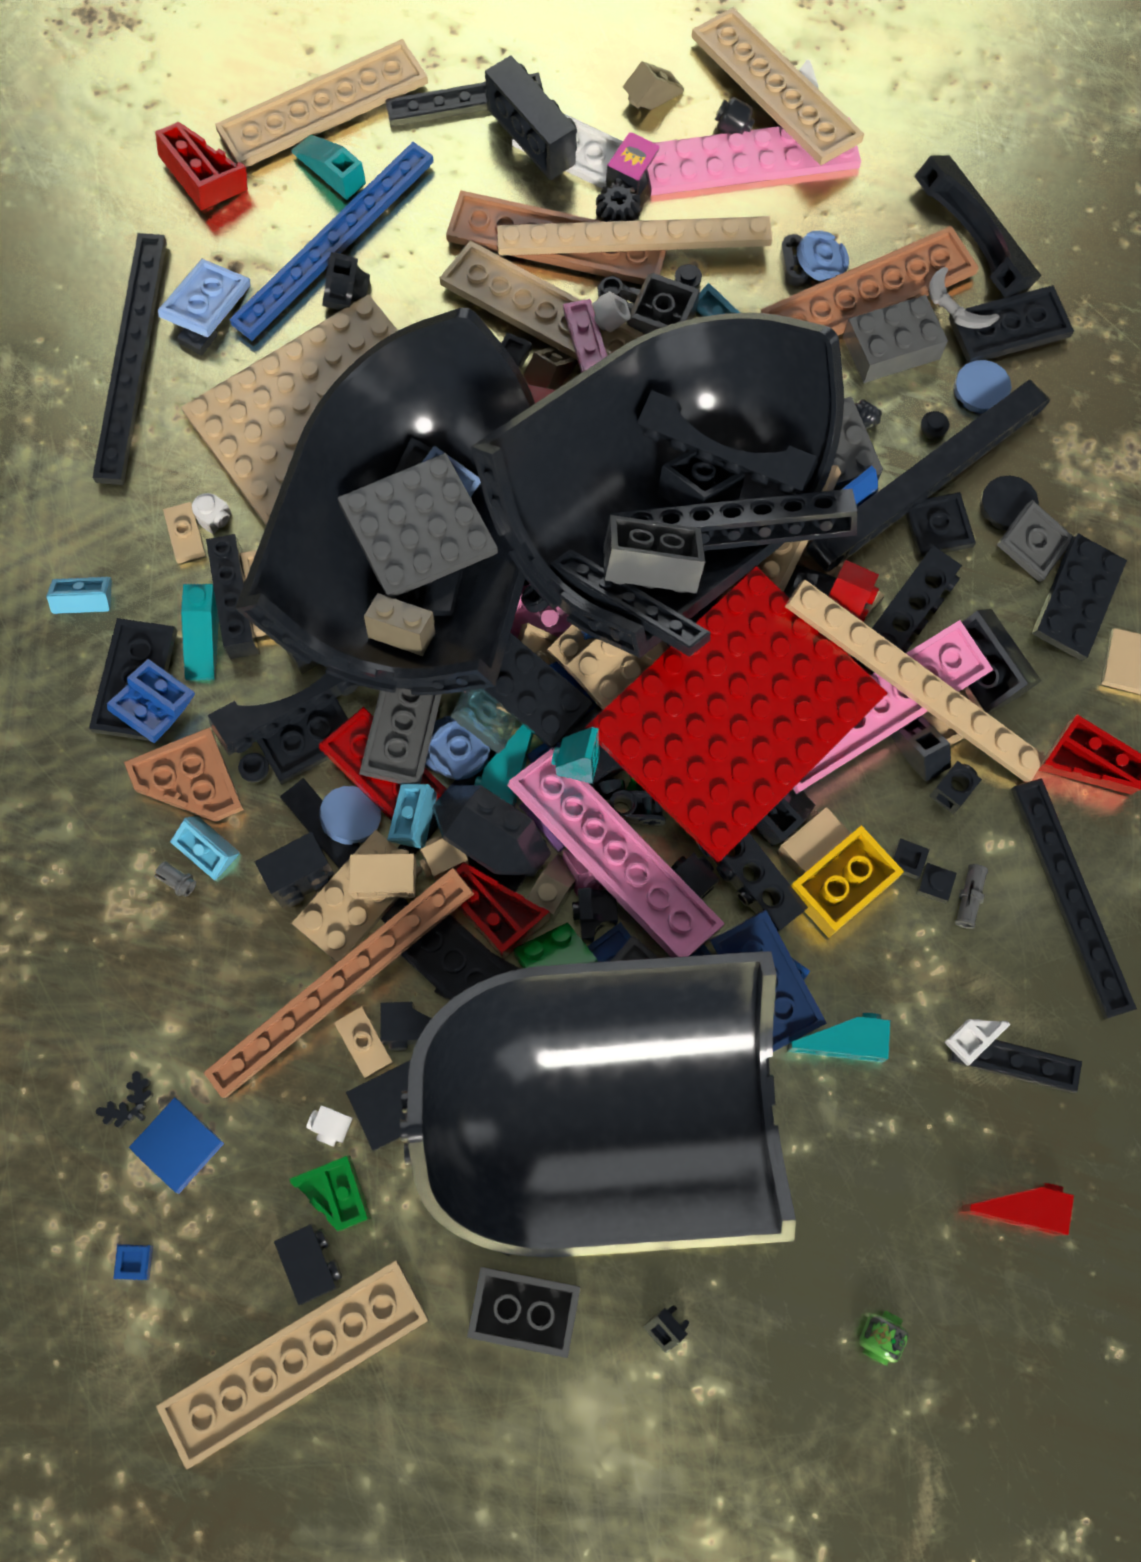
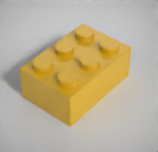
M861 825L792 883L791 887L808 907L805 913L830 938L892 885L904 871Z

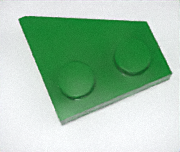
M568 922L513 949L515 958L522 968L598 962Z
M351 1156L342 1157L290 1178L291 1184L301 1190L310 1200L309 1203L317 1211L322 1212L326 1216L327 1221L337 1231H342L371 1219Z

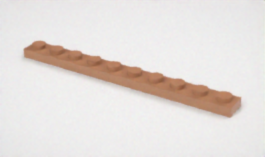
M454 868L448 871L203 1072L221 1098H227L473 896L474 892Z

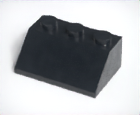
M992 609L977 610L962 622L993 668L991 672L968 686L986 713L990 714L1014 701L1041 682L1035 670Z

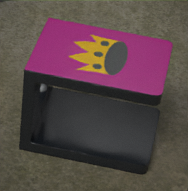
M629 132L607 165L606 187L610 188L613 182L616 186H621L625 183L626 189L634 187L635 194L640 196L649 182L646 170L659 152L660 146L633 132Z

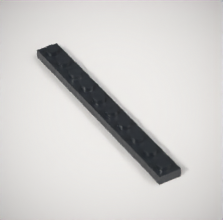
M137 233L92 476L95 483L124 485L167 246L165 235Z

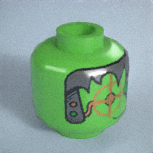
M885 1310L882 1316L871 1314L859 1337V1343L864 1348L862 1353L887 1366L888 1362H897L909 1338L907 1330L901 1327L903 1320Z

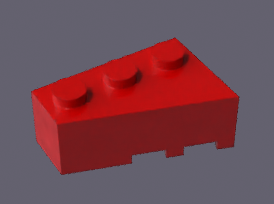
M179 121L155 131L158 156L200 210H204L248 190L246 166L240 162L236 164L226 157L224 151L221 149L215 150L206 144V140Z
M845 560L828 597L864 622L869 612L864 606L866 603L873 604L880 589L874 586L879 574Z
M1078 714L1068 721L1038 770L1131 795L1141 790V753Z
M463 863L456 869L458 874L474 892V895L460 905L458 909L503 959L508 957L514 951V948L524 943L550 920L549 910L542 906L539 907L525 899L521 894L509 890L499 884L498 881L468 864Z

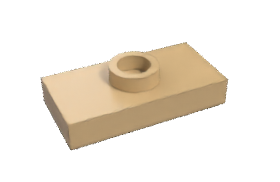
M188 502L163 509L177 563L180 564L205 557L206 553L197 519L192 510V503Z
M363 1007L334 1022L365 1079L393 1063Z

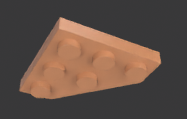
M210 727L124 762L132 785L138 793L215 822L244 810Z

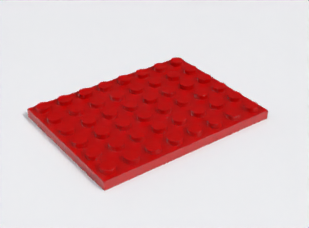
M757 566L696 622V624L711 632L708 643L690 657L671 646L585 727V730L591 727L599 728V745L718 863L888 694L841 647L787 609L785 605L790 598Z

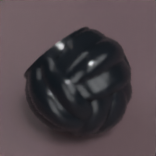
M860 399L855 403L866 429L869 427L873 428L881 422L882 411L865 399Z

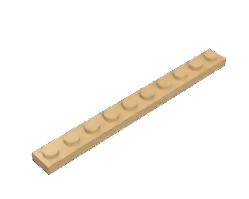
M770 216L497 225L499 256L771 246L772 244Z
M803 580L800 582L785 605L787 609L1024 782L1033 780L1046 758L1044 754L808 581Z

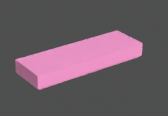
M591 299L563 304V311L581 373L607 357L600 329L595 321V312Z

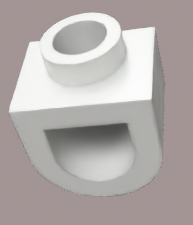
M610 291L601 295L597 301L592 303L596 314L595 321L602 330L613 332L631 317L626 300Z
M211 493L197 496L192 504L193 513L200 526L213 535L219 528H223L227 524L232 514L228 504Z
M321 1106L319 1111L313 1110L306 1128L318 1133L316 1140L334 1147L336 1141L343 1143L353 1118Z

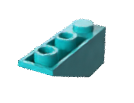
M311 134L291 150L297 158L346 200L366 184L362 162L344 146Z

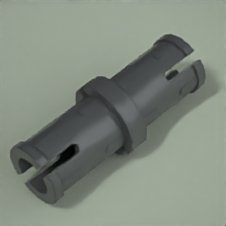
M970 864L968 866L965 886L959 893L961 903L957 919L955 920L956 925L967 929L975 928L979 905L984 902L985 897L982 893L986 875L988 874V868L978 864Z

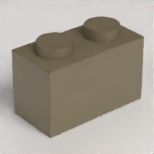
M377 593L364 615L368 638L420 656L424 655L435 635L432 611Z

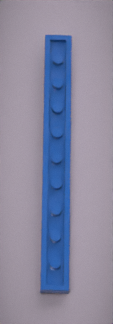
M412 141L230 318L231 325L251 341L256 338L328 267L331 252L341 254L434 163L433 155Z

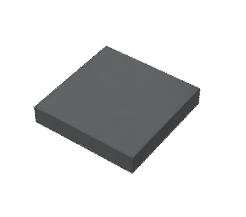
M1032 500L1027 503L997 543V546L1038 582L1045 580L1067 550L1073 535Z

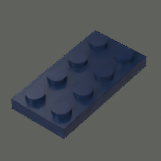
M766 910L709 939L717 955L771 951L776 970L773 1052L827 1024Z

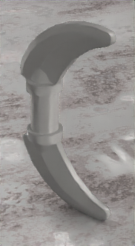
M944 267L933 275L929 284L930 297L934 304L944 307L953 315L956 324L967 328H984L998 320V314L977 315L967 312L964 307H960L951 298V295L946 291L944 283L948 268Z

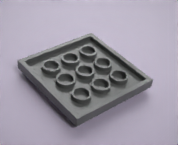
M446 453L338 497L339 505L385 595L395 598L498 553L494 540Z

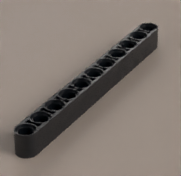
M1031 379L1026 381L858 506L856 536L816 539L808 546L806 551L825 572L831 571L1037 416L1051 399Z

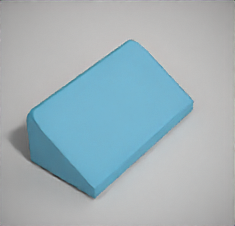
M710 283L699 294L697 312L703 317L741 313Z
M111 577L52 579L46 596L51 612L60 614L109 611L111 606Z
M401 783L387 838L389 842L414 848L425 847L433 815L432 807L437 798V792L429 784Z
M198 816L184 818L170 841L213 880H217L240 853Z

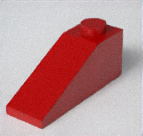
M1044 1183L1043 1187L1031 1188L965 1204L962 1206V1212L1064 1236L1069 1235L1074 1195L1064 1193L1063 1186Z

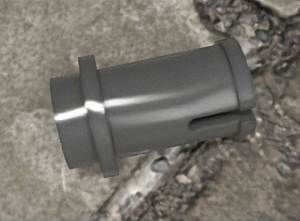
M167 861L161 863L155 871L154 877L173 888L178 896H189L196 886L193 875L189 873L184 874Z

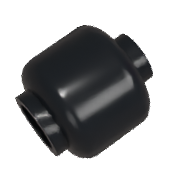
M731 97L728 101L724 99L714 118L717 121V129L724 134L740 133L743 135L744 131L750 132L755 123V119L752 118V106L736 97Z

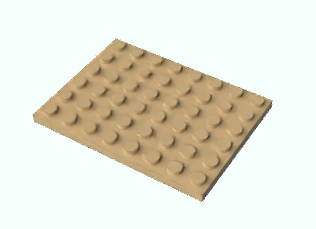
M369 294L351 304L350 308H344L181 407L184 415L265 525H267L301 433L319 401L342 373L360 356L386 337L398 331Z

